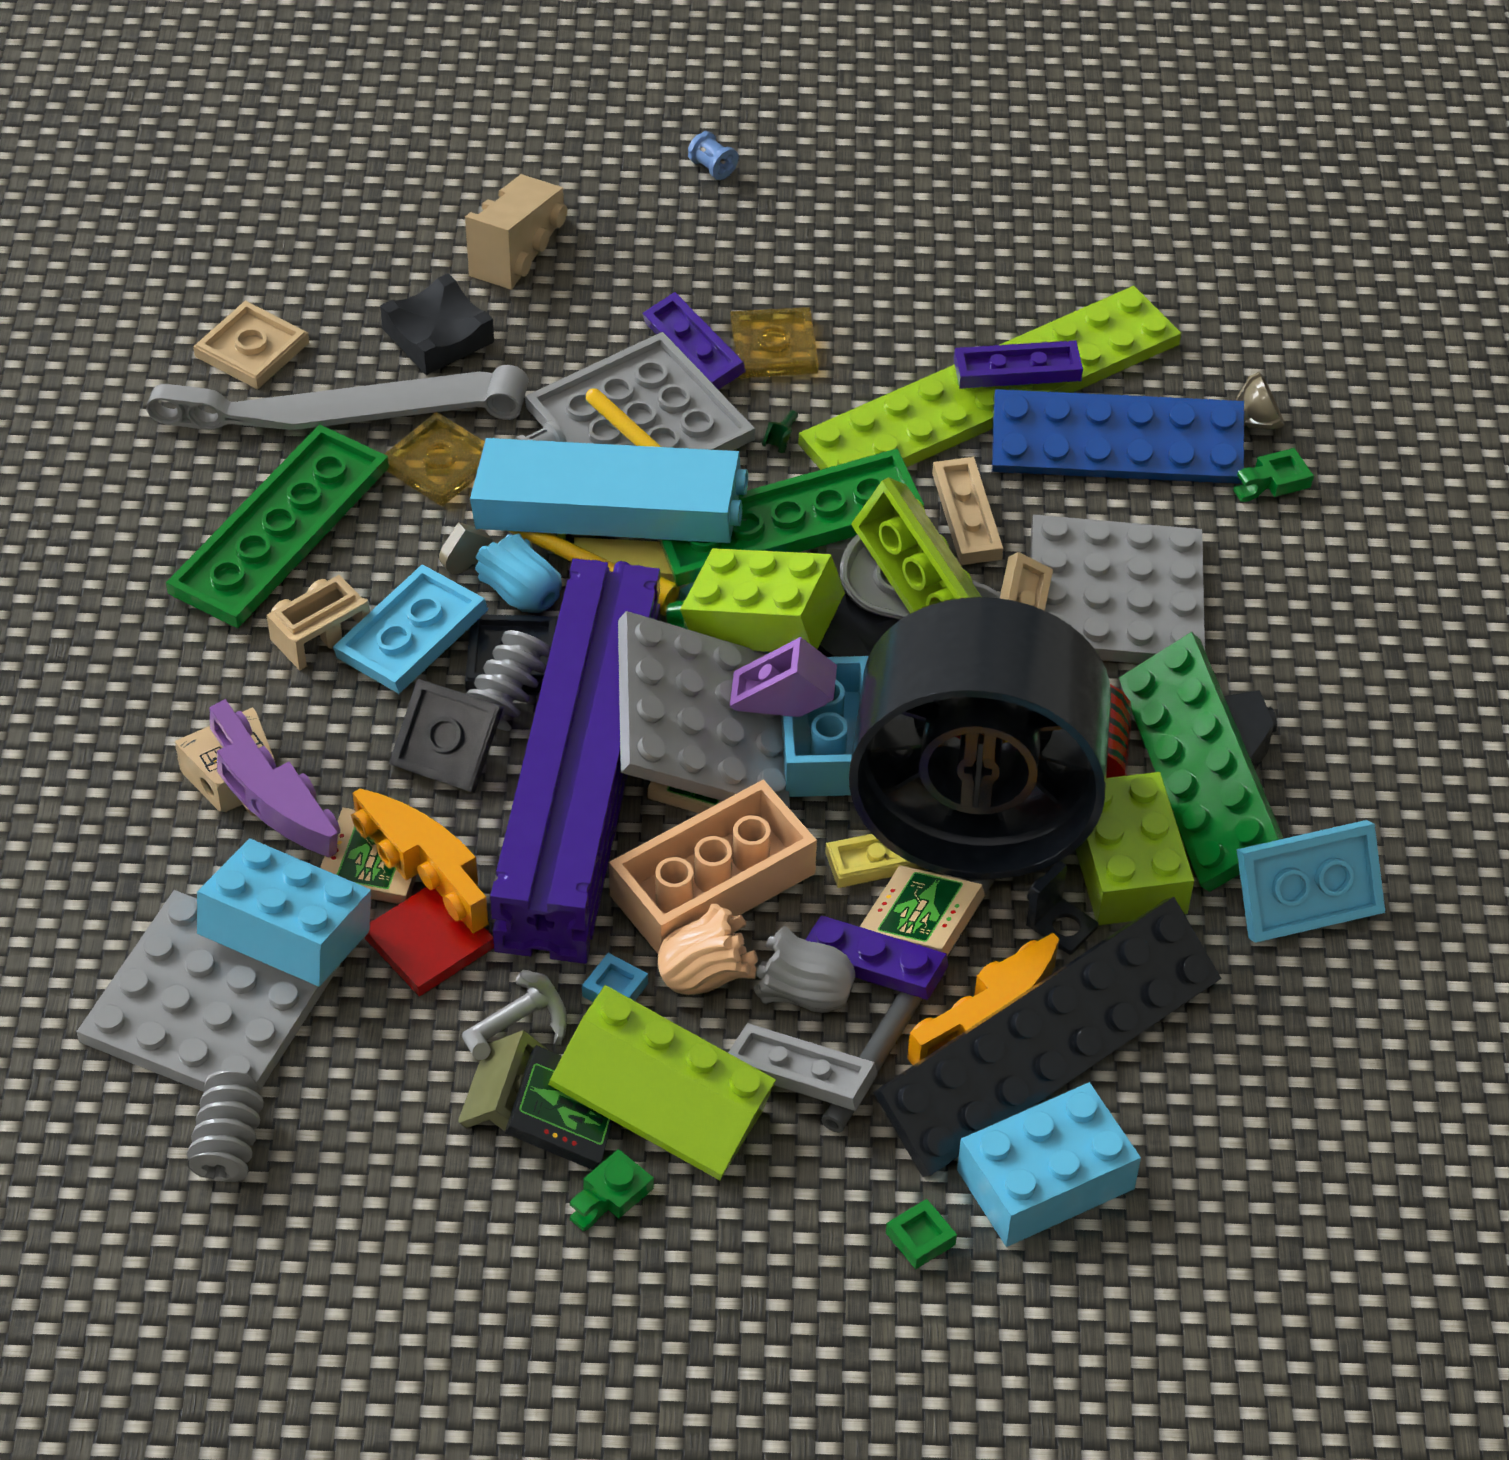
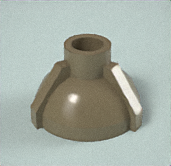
M1260 372L1250 375L1236 397V401H1244V427L1248 426V428H1263L1267 430L1284 427L1285 423L1263 375Z

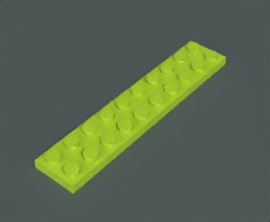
M1133 285L999 344L1009 345L1076 340L1083 367L1082 381L959 389L954 364L800 432L798 445L820 470L897 448L906 467H909L993 429L995 389L1073 393L1180 345L1181 332Z

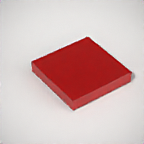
M427 887L371 921L369 932L364 937L419 997L494 949L493 936L484 927L472 933L461 919L455 921L450 916L444 905L443 897L436 889L429 890Z

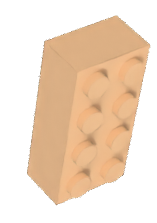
M763 779L610 861V896L658 954L666 936L674 930L700 919L708 912L711 904H718L722 908L730 910L732 912L731 916L735 917L814 875L816 870L817 839Z

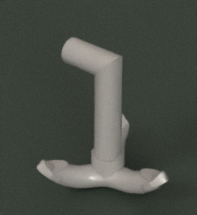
M522 970L516 978V984L527 988L528 993L462 1033V1038L475 1059L483 1060L489 1056L491 1049L486 1040L537 1009L540 1011L546 1006L550 1012V1026L555 1032L553 1044L561 1045L567 1028L566 1007L546 975Z

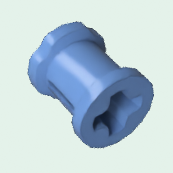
M703 131L701 134L696 135L688 147V158L694 164L704 165L709 169L710 175L716 180L727 178L737 166L739 157L736 150L719 144L714 134L709 131ZM704 147L706 150L703 152L700 148ZM721 159L725 161V164H722L720 162Z

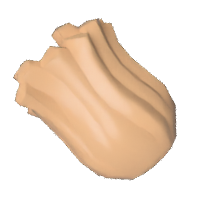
M711 904L708 912L700 919L680 927L666 936L658 952V969L665 984L676 993L695 995L710 992L738 978L755 979L757 970L755 964L758 962L756 951L747 952L742 932L734 933L746 926V921L742 915L732 917L730 910L722 908L718 904Z

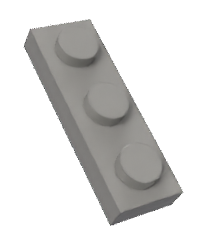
M750 1023L746 1024L728 1052L776 1079L775 1086L854 1111L857 1110L878 1075L875 1062Z

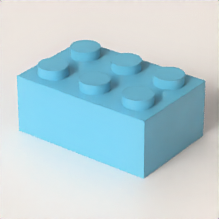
M869 656L827 657L837 665L834 700L801 717L781 715L785 790L789 791V797L851 795L849 788L850 763L863 674Z
M249 838L197 891V934L320 987L368 934L370 929L371 889Z
M1089 1082L961 1138L957 1171L1004 1245L1008 1247L1134 1190L1141 1157Z

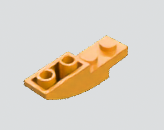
M361 788L352 793L355 813L351 814L352 822L363 838L370 837L376 844L377 852L382 862L388 868L395 867L406 881L419 874L422 882L429 890L436 889L443 897L444 905L450 916L455 921L461 919L472 933L489 925L487 899L477 886L476 856L457 837L424 813L403 802Z
M1052 933L1039 941H1029L1016 954L1001 962L994 961L986 965L977 975L973 997L966 996L961 998L947 1012L936 1018H926L913 1028L909 1035L907 1056L909 1062L915 1065L1050 976L1055 968L1059 938Z

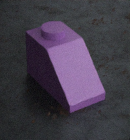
M799 637L734 671L730 707L735 711L801 717L834 700L837 665L802 637Z

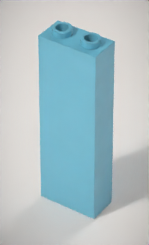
M486 438L470 502L475 529L730 543L733 526L741 525L742 500H739V495H746L748 470L741 469L739 451Z

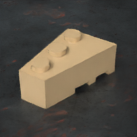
M520 174L499 190V199L496 201L487 199L483 202L482 212L479 214L470 212L465 216L469 276L510 290L513 289L521 276L525 277L528 274L536 255L546 249L550 236L557 227L560 228L564 224L567 216L563 187Z

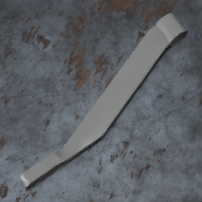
M502 365L497 367L493 373L479 371L231 402L219 392L211 389L160 384L152 390L146 410L148 415L159 423L205 430H214L227 424L299 430L315 428L319 424L330 426L473 407H484L495 418L511 420L516 418L521 412L529 379L527 374L519 367ZM158 400L169 401L172 404H174L176 408L170 409L164 407L158 402ZM198 406H210L211 408L215 409L217 413H207L201 410Z

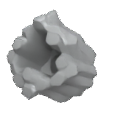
M787 926L779 929L775 936L768 938L765 947L774 950L775 953L769 958L768 962L762 961L757 967L756 976L762 980L758 985L754 986V991L760 997L762 1003L765 1005L772 1002L790 1003L820 1013L841 1009L847 1003L855 980V970L846 954L833 946L801 939Z

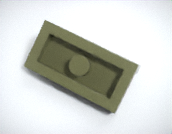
M524 1030L488 1043L491 1052L486 1059L479 1061L458 1120L465 1128L490 1120L502 1130H506L530 1053L536 1045L547 1049Z

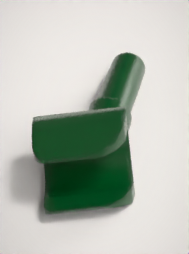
M791 410L782 422H769L762 446L765 447L767 444L779 447V453H785L792 432L790 427L797 420L798 413Z

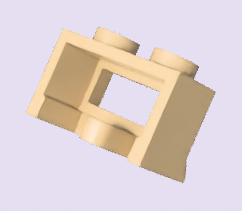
M340 575L328 581L326 579H319L309 587L307 593L292 601L284 599L274 605L271 613L267 614L270 640L300 671L307 667L304 643L320 635V639L328 648L332 649L342 639L340 623L352 617L358 624L370 613L369 601L362 598Z

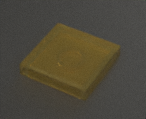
M810 307L730 311L734 353L744 362L746 370L745 373L737 378L818 374L819 362Z
M435 412L385 453L388 456L389 468L386 471L443 507L475 480L485 441L440 413Z

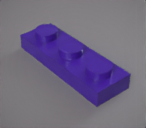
M676 292L642 313L648 327L655 334L663 332L718 390L746 372L744 362Z
M1076 340L960 347L954 349V364L959 389L1082 381L1083 367Z
M822 915L805 939L833 946L846 954L854 966L856 978L926 1000L929 999L949 966L947 953Z

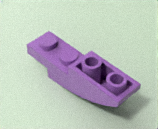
M226 699L209 707L210 729L223 747L217 750V772L230 790L251 812L284 837L326 857L336 854L337 839L340 833L339 824L333 813L329 809L322 810L315 800L316 792L307 775L304 773L298 775L290 761L276 768L274 759L265 746L258 748L251 735L253 732L245 715L241 711L235 713Z

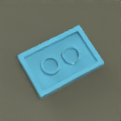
M422 564L333 646L337 659L400 694L488 611L485 598Z
M1368 820L1237 849L1248 938L1255 943L1385 913L1375 824Z

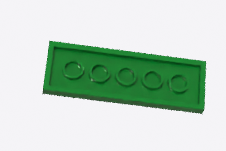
M319 424L166 582L168 594L238 629L389 468L388 456Z
M898 448L747 490L746 495H739V500H742V520L740 526H733L730 543L659 539L677 587L695 582L712 548L802 552L855 537L857 533L851 523L880 482L888 477L906 484L914 497L924 507V503Z
M1190 632L1120 676L1119 681L1125 695L1131 701L1132 714L1155 772L1161 773L1179 833L1200 886L1211 892L1240 874L1237 849L1284 838L1202 642L1193 632Z

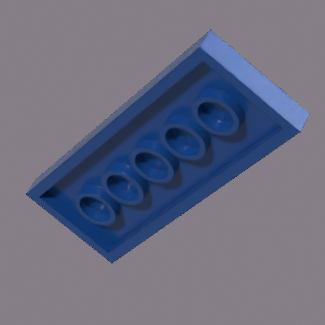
M995 389L992 472L1242 484L1237 473L1244 469V401Z

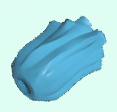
M519 533L515 535L508 534L499 543L491 542L489 546L485 545L479 549L475 557L478 560L475 570L479 573V581L490 585L509 605L522 612L541 613L551 607L560 597L562 587L561 574L533 550L531 542L527 539L524 540Z

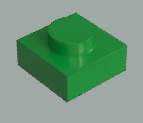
M928 1199L886 1223L887 1236L915 1270L956 1245L957 1234Z

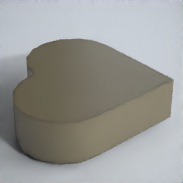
M458 522L441 548L439 560L451 574L462 573L469 569L472 564L477 565L478 560L475 557L479 549L485 545L489 546L494 541L484 530L475 529L473 526Z

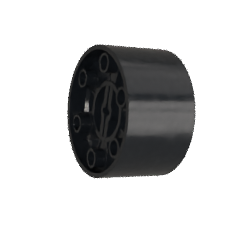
M989 597L959 598L926 606L902 618L890 627L873 647L863 674L849 771V788L855 809L864 825L884 846L905 860L937 873L968 879H1003L1021 876L1047 868L1073 853L1084 843L1096 827L1105 801L1111 689L1106 668L1100 656L1083 635L1065 621L1040 608L1013 600ZM980 734H984L983 745H979Z

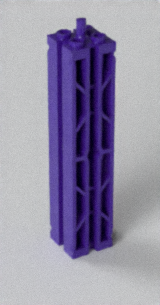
M572 559L570 579H567L496 870L498 878L493 882L490 895L492 919H495L493 927L494 952L531 957L533 949L550 951V959L583 964L588 962L590 940L593 939L628 778L627 774L621 773L618 620L626 611L660 621V604H658L660 595L659 568L634 566L625 561H618L614 565L613 572H610L608 562Z

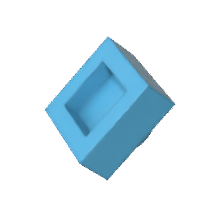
M607 953L583 983L582 997L594 1002L604 985L636 1001L648 985V973Z

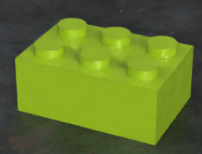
M712 548L680 610L688 630L748 647L753 651L772 652L799 637H802L814 648L818 649L845 591L831 554Z
M1152 772L1106 778L1105 801L1100 819L1090 836L1076 849L1094 916L1099 923L1098 925L1133 921L1165 899L1175 897L1183 913L1188 914L1194 878L1161 773Z

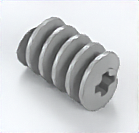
M514 630L504 632L501 638L503 645L496 646L492 653L495 660L486 661L483 667L485 674L478 675L475 679L476 689L468 690L466 694L504 707L497 726L498 729L510 731L512 727L503 717L505 715L519 717L521 712L513 704V701L517 700L524 703L529 701L530 697L522 690V686L537 688L539 682L530 673L533 670L545 674L546 665L540 660V657L548 658L551 649L549 645L540 639Z
M225 1070L214 1072L207 1077L204 1083V1093L199 1103L200 1110L195 1119L196 1126L191 1136L192 1143L187 1152L188 1167L198 1176L222 1182H238L247 1177L249 1170L246 1163L250 1161L253 1154L250 1146L256 1141L254 1129L260 1124L258 1113L264 1106L263 1097L256 1092L258 1089L257 1081L250 1075L238 1071Z

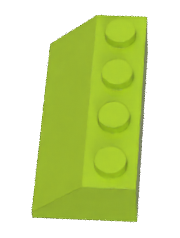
M889 477L882 480L851 525L895 589L909 613L911 614L926 606L947 600L982 597L974 586L971 576L961 567L949 549L946 539L939 534L926 515L922 503L914 497L908 486Z
M604 985L581 1019L548 1085L720 1181L763 1112L776 1079Z

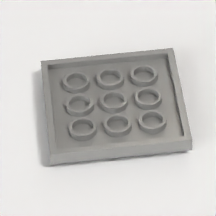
M663 332L525 396L526 408L542 426L550 420L556 422L563 431L567 442L635 446L587 402L586 393L592 388L600 390L661 447L733 451L755 440V428Z
M1033 514L1030 558L1053 569L1045 611L1057 616L1082 634L1093 646L1102 661L1141 664L1190 632H1193L1201 640L1205 650L1202 529Z
M626 611L618 620L621 773L721 801L764 779L790 809L789 791L785 790L781 715L735 711L730 707L734 671L763 657L767 653L753 651L748 647Z
M174 890L76 1031L79 1043L203 1092L207 1077L214 1072L228 1070L245 1073L257 1081L258 1089L256 1092L259 1093L339 966L318 987L197 934V898Z

